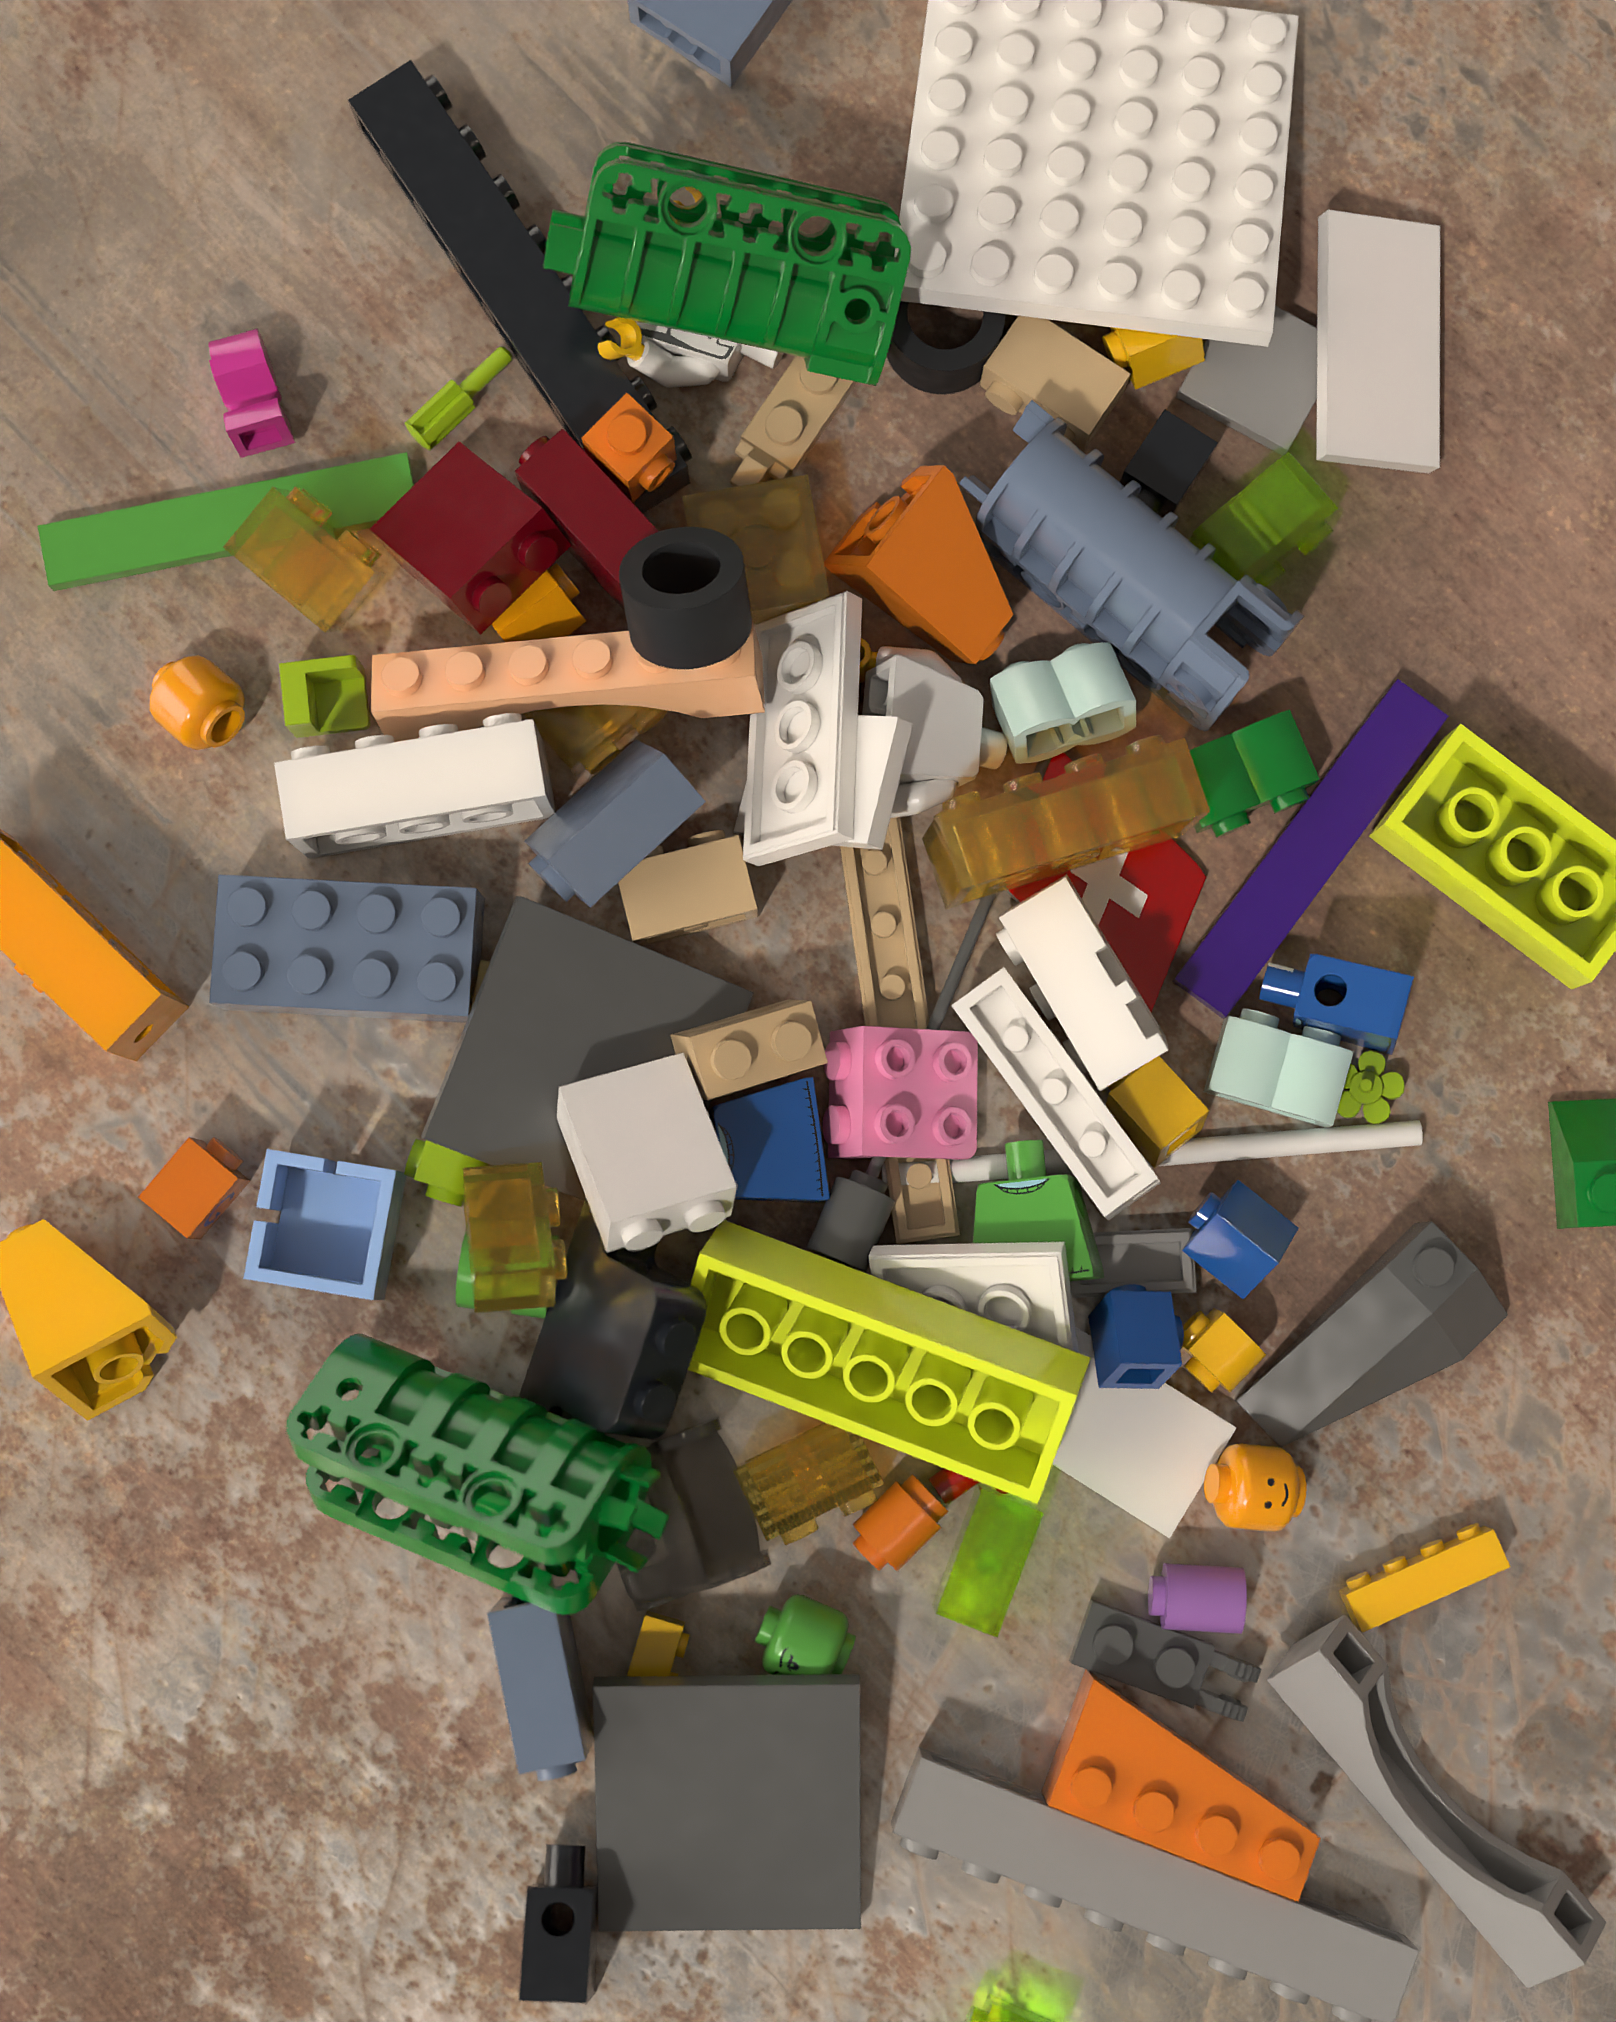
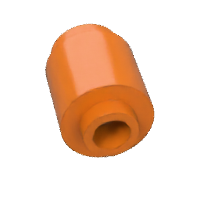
M912 1474L902 1485L895 1481L852 1524L861 1534L853 1542V1545L878 1571L887 1563L896 1571H899L942 1528L938 1522L949 1511Z

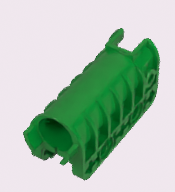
M615 142L607 145L596 158L584 216L553 209L543 268L573 274L569 307L803 357L808 372L876 386L884 367L911 258V245L896 211L887 202L880 199L631 142ZM619 156H628L630 158L619 159ZM651 161H654V162H658V163H663L664 165L662 166V165L653 164V163H650V162H651ZM619 173L632 176V181H628L625 190L613 188V184H616L619 178ZM716 175V176H720V177H725V178H727V179H726V180H724V179H719V178H715L714 176ZM652 179H657V200L644 197L647 192L652 193ZM683 187H693L703 194L696 203L689 206H681L670 198L676 190ZM777 190L786 191L789 194L777 192ZM718 193L729 195L728 201L720 200V213L717 214L716 195ZM750 203L761 205V209H753L750 219L739 217V213H747ZM839 204H844V205H848V206H851V207H850V208H848V207H843V206H839ZM822 216L828 219L826 226L819 232L806 234L799 231L801 224L808 218ZM772 220L782 222L783 226L781 228L770 226ZM847 223L859 225L856 230L846 228ZM887 232L889 234L888 237H879V233ZM864 241L874 242V246H866ZM895 248L899 249L896 257H894Z

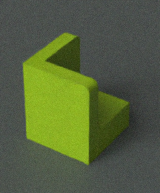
M355 655L279 663L285 726L296 738L367 730L370 727L365 668Z

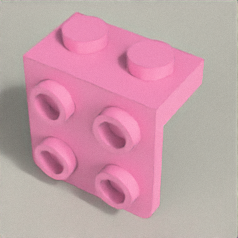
M859 1026L830 1031V1043L825 1049L828 1063L823 1064L825 1074L829 1079V1107L826 1109L823 1117V1135L828 1143V1158L897 1157L963 1160L970 1159L975 1155L977 1150L978 1043L972 1033L878 1026Z

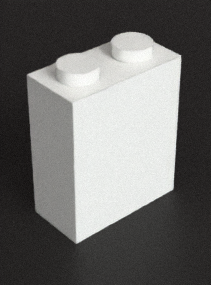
M684 1053L559 1087L556 1118L606 1252L623 1247L631 1251L645 1249L660 1241L664 1235L684 1229H689L691 1232L706 1231L716 1227L726 1217L731 1216L737 1185Z

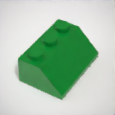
M1616 1098L1548 1102L1557 1229L1616 1226Z

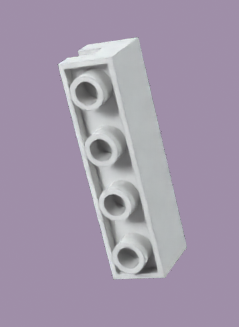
M1004 967L951 1005L1108 1221L1161 1183Z

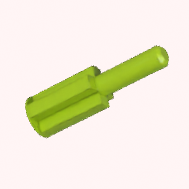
M499 346L459 385L453 380L447 382L404 423L411 436L421 446L431 451L476 408L473 405L474 401L472 398L512 361V354L509 350Z

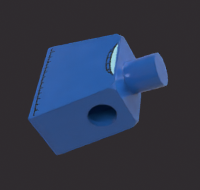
M1310 954L1306 971L1269 962L1259 999L1295 1008L1293 1026L1303 1030L1304 1026L1326 1030L1340 1035V1041L1392 1055L1414 976L1319 954ZM1332 989L1342 996L1343 1001L1335 1006H1325L1317 1000L1316 996L1322 990Z
M813 1077L799 1079L713 1106L709 1110L710 1121L737 1185L734 1200L817 1203L830 1199Z

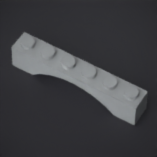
M1344 1614L1294 1643L1268 1677L1267 1681L1527 1989L1585 1965L1607 1922L1563 1870L1536 1860L1494 1836L1467 1815L1437 1784L1416 1755L1400 1723L1391 1693L1388 1664L1349 1618Z

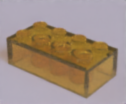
M1162 735L1147 737L1126 746L1127 754L1114 760L1104 762L1101 754H1093L1068 763L1064 766L1065 774L1046 781L1042 780L1039 772L1032 773L1005 783L1003 785L1005 792L991 798L981 800L979 792H970L943 802L941 804L943 811L934 816V820L923 835L922 840L945 909L947 910L1183 836L1210 812L1186 739L1182 738L1165 744Z

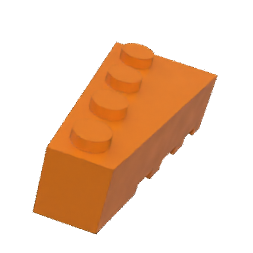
M1085 1669L1041 1790L1047 1805L1299 1902L1321 1839L1316 1832L1302 1819L1239 1775L1230 1771L1195 1744L1160 1722L1135 1702L1130 1701L1095 1674Z

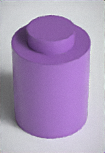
M1164 1563L1161 1576H1150L1148 1611L1149 1615L1160 1616L1162 1629L1236 1634L1243 1632L1246 1618L1247 1587L1245 1571L1242 1567Z

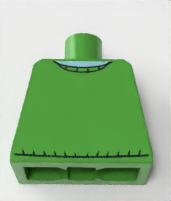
M1043 1140L1006 1143L1005 1153L1008 1181L978 1184L973 1244L1065 1242L1070 1282L1104 1278L1102 1262L1077 1178L1068 1174L1047 1176Z

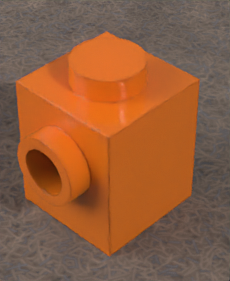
M628 393L582 437L585 453L632 503L645 490L651 492L660 486L675 467L674 461L677 457L674 437Z

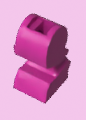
M258 328L209 341L210 367L223 403L228 412L223 413L225 429L240 458L295 443L290 423L280 405L282 396Z

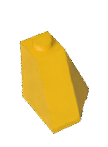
M45 1219L35 1224L15 1229L6 1239L0 1242V1290L32 1378L87 1421L145 1391L154 1376L150 1366L156 1354L168 1353L177 1339L173 1326L148 1303Z

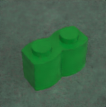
M1290 709L1173 757L1167 764L1196 833L1212 828L1216 838L1251 824L1247 813L1270 804L1274 814L1309 800L1306 788L1313 786L1320 780Z

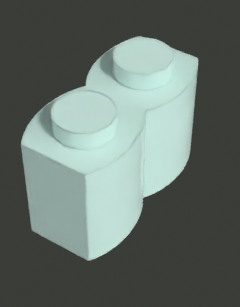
M1111 643L1076 644L1067 648L1062 654L1051 661L1016 662L1007 666L1002 672L990 679L992 707L1016 763H1033L1046 760L1068 751L1075 745H1092L1106 742L1124 735L1136 727V699Z
M1242 1009L1240 1018L1226 1017L1223 1021L1204 1092L1322 1127L1333 1126L1354 1052L1339 1047L1341 1036L1304 1026L1301 1036L1277 1029L1279 1018L1251 1009Z

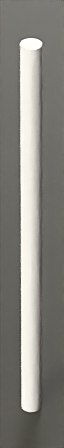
M1413 1120L1191 1138L1158 1166L1419 1146L1423 1142V1131L1421 1122ZM1056 1149L1044 1150L1047 1175L1072 1174V1171ZM1006 1153L978 1155L963 1160L949 1159L952 1183L1008 1179ZM936 1160L898 1163L901 1185H909L906 1178L907 1171L912 1165L917 1163L925 1164L930 1168L932 1172L930 1183L939 1182ZM884 1163L881 1168L882 1181L888 1184L886 1167Z

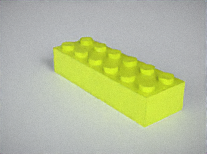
M726 1220L717 1226L699 1253L691 1285L698 1288L705 1297L706 1317L688 1370L1038 1504L1091 1357Z

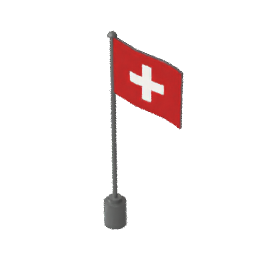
M1065 753L1038 761L926 1029L940 1030L999 886L1020 903L1066 874L1147 1007L1152 1012L1205 882L1206 875L1172 838L1107 795ZM872 1157L866 1173L853 1170L849 1180L842 1177L835 1178L829 1193L830 1199L825 1202L806 1249L819 1256L866 1273L869 1267L868 1255L873 1246L878 1245L895 1204V1200L885 1195L888 1184L878 1179L886 1157Z

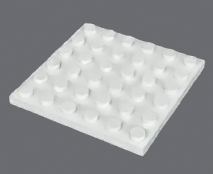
M928 0L899 218L911 245V258L900 301L1268 347L1273 334L1298 15L1177 0ZM895 248L894 257L898 254L899 249Z

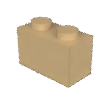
M1018 316L985 363L980 386L987 390L985 395L993 405L1011 415H1016L1018 411L1023 414L1025 407L1033 400L1054 419L1059 417L1067 423L1064 436L1084 452L1124 394L1131 374L1048 319Z
M724 830L701 833L687 839L688 848L665 854L663 847L658 845L618 882L634 943L646 946L758 917V909L746 862L743 861V850L739 835L726 838Z
M784 1000L670 1035L675 1054L684 1053L700 1096L704 1100L713 1099L828 1063L812 1002L808 1000Z

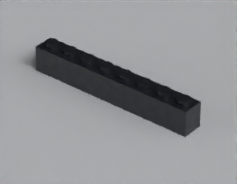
M409 60L348 99L356 123L563 429L585 452L582 437L626 393L654 417L651 412L658 408L643 380L638 375L629 380L617 363L621 358L609 360L599 354L598 343L608 340L617 344L609 330L604 325L594 329L583 313V309L568 306L572 277L568 274L560 279L555 270L543 268L546 238L535 224L526 229L514 211L520 207V203L506 179L501 174L492 179L480 162L486 158L482 145L467 124L459 129L456 127L446 112L453 106L437 78L431 74L424 79L413 62ZM673 426L666 430L674 437L677 457L674 461L675 467L660 486L651 492L645 490L633 502L642 514L690 484L686 462L692 459V455L686 443Z

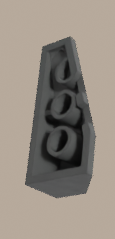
M1432 1221L1414 1223L1235 1401L1282 1448L1463 1360L1508 1314L1480 1270Z

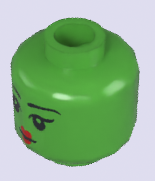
M796 1594L786 1600L781 1610L769 1605L754 1642L765 1647L762 1665L765 1671L771 1675H834L843 1673L856 1636L848 1633L849 1622L843 1612L807 1596Z

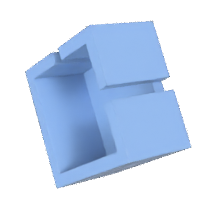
M267 1149L256 1207L281 1211L279 1224L254 1220L243 1279L369 1300H384L406 1181L404 1172Z

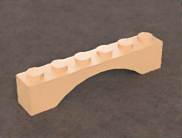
M753 619L750 635L737 652L721 662L697 669H670L645 660L634 649L629 631L372 655L371 712L383 735H392L394 742L420 738L419 730L433 725L455 724L458 727V731H464L483 726V720L490 716L505 713L522 714L564 706L601 704L642 706L675 711L698 718L765 713L763 658Z

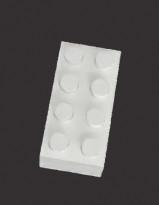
M505 713L485 718L483 720L484 727L458 731V727L455 724H440L419 730L420 738L394 742L392 735H374L356 740V749L330 753L328 746H309L296 749L291 752L292 760L274 763L286 840L308 859L550 818L556 812L545 743L533 719L522 721L521 714Z

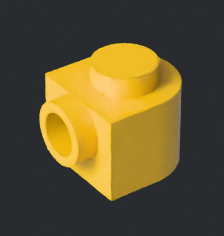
M1215 1308L1207 1316L1202 1311H1198L1183 1324L1184 1339L1182 1348L1191 1356L1184 1367L1211 1393L1219 1385L1228 1392H1231L1266 1356L1263 1350L1224 1312Z

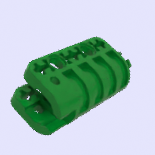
M358 1333L349 1336L332 1351L291 1410L286 1421V1432L297 1458L309 1465L306 1472V1485L317 1510L326 1516L552 1613L568 1615L587 1608L594 1600L615 1562L628 1567L630 1571L638 1573L648 1562V1557L625 1546L634 1528L650 1534L652 1538L660 1540L669 1519L668 1514L645 1502L648 1488L661 1477L660 1472L651 1468V1456L647 1448L635 1443L626 1444L606 1436L605 1433L598 1432L596 1428L576 1419L567 1420L549 1413L545 1407L519 1396L510 1397L492 1390L486 1383L462 1373L453 1374L435 1367L427 1359L365 1334ZM349 1391H359L357 1398L353 1400L342 1399ZM326 1423L330 1424L333 1436L324 1432H318L312 1439L308 1438L307 1431L310 1428L321 1430ZM369 1448L379 1450L376 1456H371L370 1458L362 1456ZM345 1477L349 1479L352 1488H349L345 1485L337 1484L330 1492L325 1483L328 1480L339 1482ZM356 1491L363 1494L361 1502H359ZM385 1498L409 1507L403 1515L393 1519L381 1518L376 1514L378 1504ZM425 1515L430 1517L431 1522L424 1519ZM436 1525L444 1529H450L453 1526L458 1529L462 1527L464 1536L456 1532H450L442 1540L439 1537ZM469 1539L476 1542L474 1553ZM499 1545L524 1556L519 1563L506 1568L497 1567L489 1561L491 1552ZM539 1563L544 1564L545 1570L538 1568ZM571 1570L576 1571L577 1584L567 1581L562 1585L561 1589L555 1588L551 1574L565 1578Z

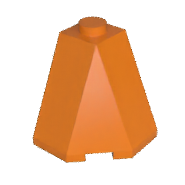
M944 465L920 466L902 480L901 487L907 493L901 498L899 496L890 498L882 506L876 502L863 512L823 562V565L950 661L976 664L978 661L988 658L1000 646L1005 635L1002 629L1014 614L954 474Z

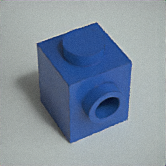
M1237 1180L1221 1198L1210 1192L1195 1209L1188 1223L1196 1229L1182 1251L1244 1299L1279 1264L1299 1227L1241 1181Z
M1138 1284L1118 1286L1110 1290L1089 1314L1098 1388L1159 1389L1183 1365L1180 1350L1183 1345L1184 1330L1180 1317L1174 1314L1171 1292L1147 1291L1146 1287Z

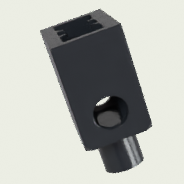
M546 1844L544 1884L527 1886L519 2001L588 2003L595 1995L598 1887L584 1885L586 1845ZM555 1903H564L572 1908L573 1920L571 1931L558 1930L551 1923L552 1906Z

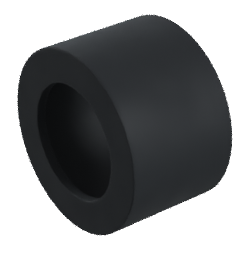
M900 301L887 358L893 370L903 381L920 391L938 395L958 393L981 381L985 363L1001 342L1006 314L983 311L982 325L973 339L958 348L938 349L925 344L915 335L908 320L909 302Z
M671 528L642 539L624 556L619 568V580L630 640L636 652L645 660L670 669H697L725 660L744 645L752 629V616L743 554L731 538L708 528Z

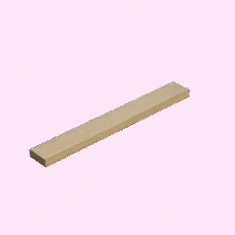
M900 817L890 818L882 850L840 846L865 1026L926 1029L929 1023L901 821ZM886 1157L884 1163L887 1173L889 1197L895 1200L891 1214L896 1244L959 1236L960 1231L949 1159ZM936 1160L939 1182L930 1183L932 1180L930 1168L925 1164L917 1163L912 1165L907 1171L906 1178L909 1185H901L898 1163Z

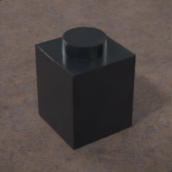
M1164 409L1125 468L1120 483L1126 486L1129 482L1135 480L1142 486L1138 498L1162 518L1171 511L1175 513L1206 467L1218 442Z

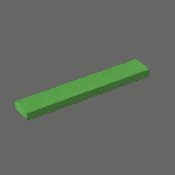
M407 452L38 525L48 586L53 591L369 529L415 485L410 458Z

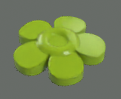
M1366 1051L1361 1054L1358 1060L1359 1073L1355 1066L1350 1063L1343 1090L1348 1091L1342 1092L1337 1112L1340 1116L1351 1119L1360 1112L1362 1105H1364L1363 1114L1368 1123L1380 1124L1386 1121L1391 1114L1390 1106L1383 1098L1389 1100L1400 1098L1404 1094L1405 1085L1402 1076L1397 1072H1388L1381 1076L1386 1067L1385 1058L1378 1052Z

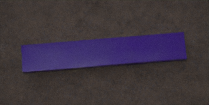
M1397 679L1309 796L1310 799L1303 804L1172 982L1222 1019L1227 1017L1449 716Z

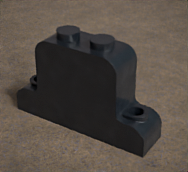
M585 1198L519 1397L545 1407L549 1413L564 1419H576L596 1428L598 1432L652 1440L661 1437L670 1424L705 1321L706 1301L703 1293L693 1285L657 1266L655 1252L659 1241L641 1250L631 1251L623 1247L606 1252L587 1198Z

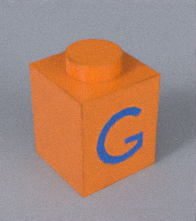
M188 1137L138 1198L187 1239L201 1240L250 1180L237 1170L243 1163V1160L223 1142L213 1137L206 1144L203 1140Z

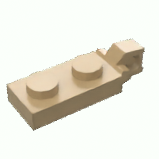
M795 356L741 435V441L735 449V454L744 460L730 480L732 484L731 491L752 505L770 477L781 484L788 475L793 477L857 382L808 372L804 358Z

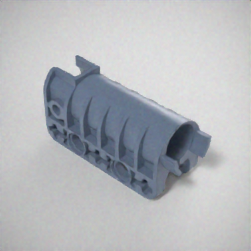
M1031 400L1013 428V431L1024 439L1028 445L1012 462L992 490L974 475L968 478L965 476L959 482L963 489L982 504L977 513L975 526L987 554L1091 642L1111 643L1122 668L1189 724L1199 730L1208 731L1233 702L1234 697L1249 679L1248 670L1206 635L1209 630L1215 625L1241 648L1247 644L1257 652L1270 657L1287 640L1304 618V615L1298 610L1291 615L1280 598L1268 588L1254 582L1247 574L1240 581L1233 578L1212 560L1217 550L1214 546L1208 543L1201 550L1175 529L1179 520L1177 515L1171 511L1163 518L1160 517L1138 498L1142 488L1141 485L1132 480L1126 486H1123L1101 467L1104 454L1098 449H1094L1086 455L1064 436L1067 423L1059 417L1054 419Z

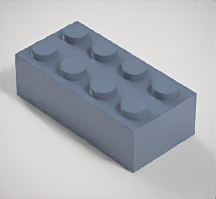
M218 875L209 1003L228 1011L466 1023L480 985L485 898L477 888Z

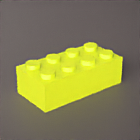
M1459 724L1441 740L1370 833L1369 837L1571 990L1593 982L1616 951V840L1464 725Z

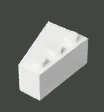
M1067 874L1000 915L999 919L1005 928L996 933L998 940L1015 966L1025 962L1037 984L1029 988L1035 1001L1048 1020L1057 1017L1069 1039L1063 1042L1067 1053L1082 1075L1087 1072L1090 1073L1099 1091L1168 1051L1165 1034Z

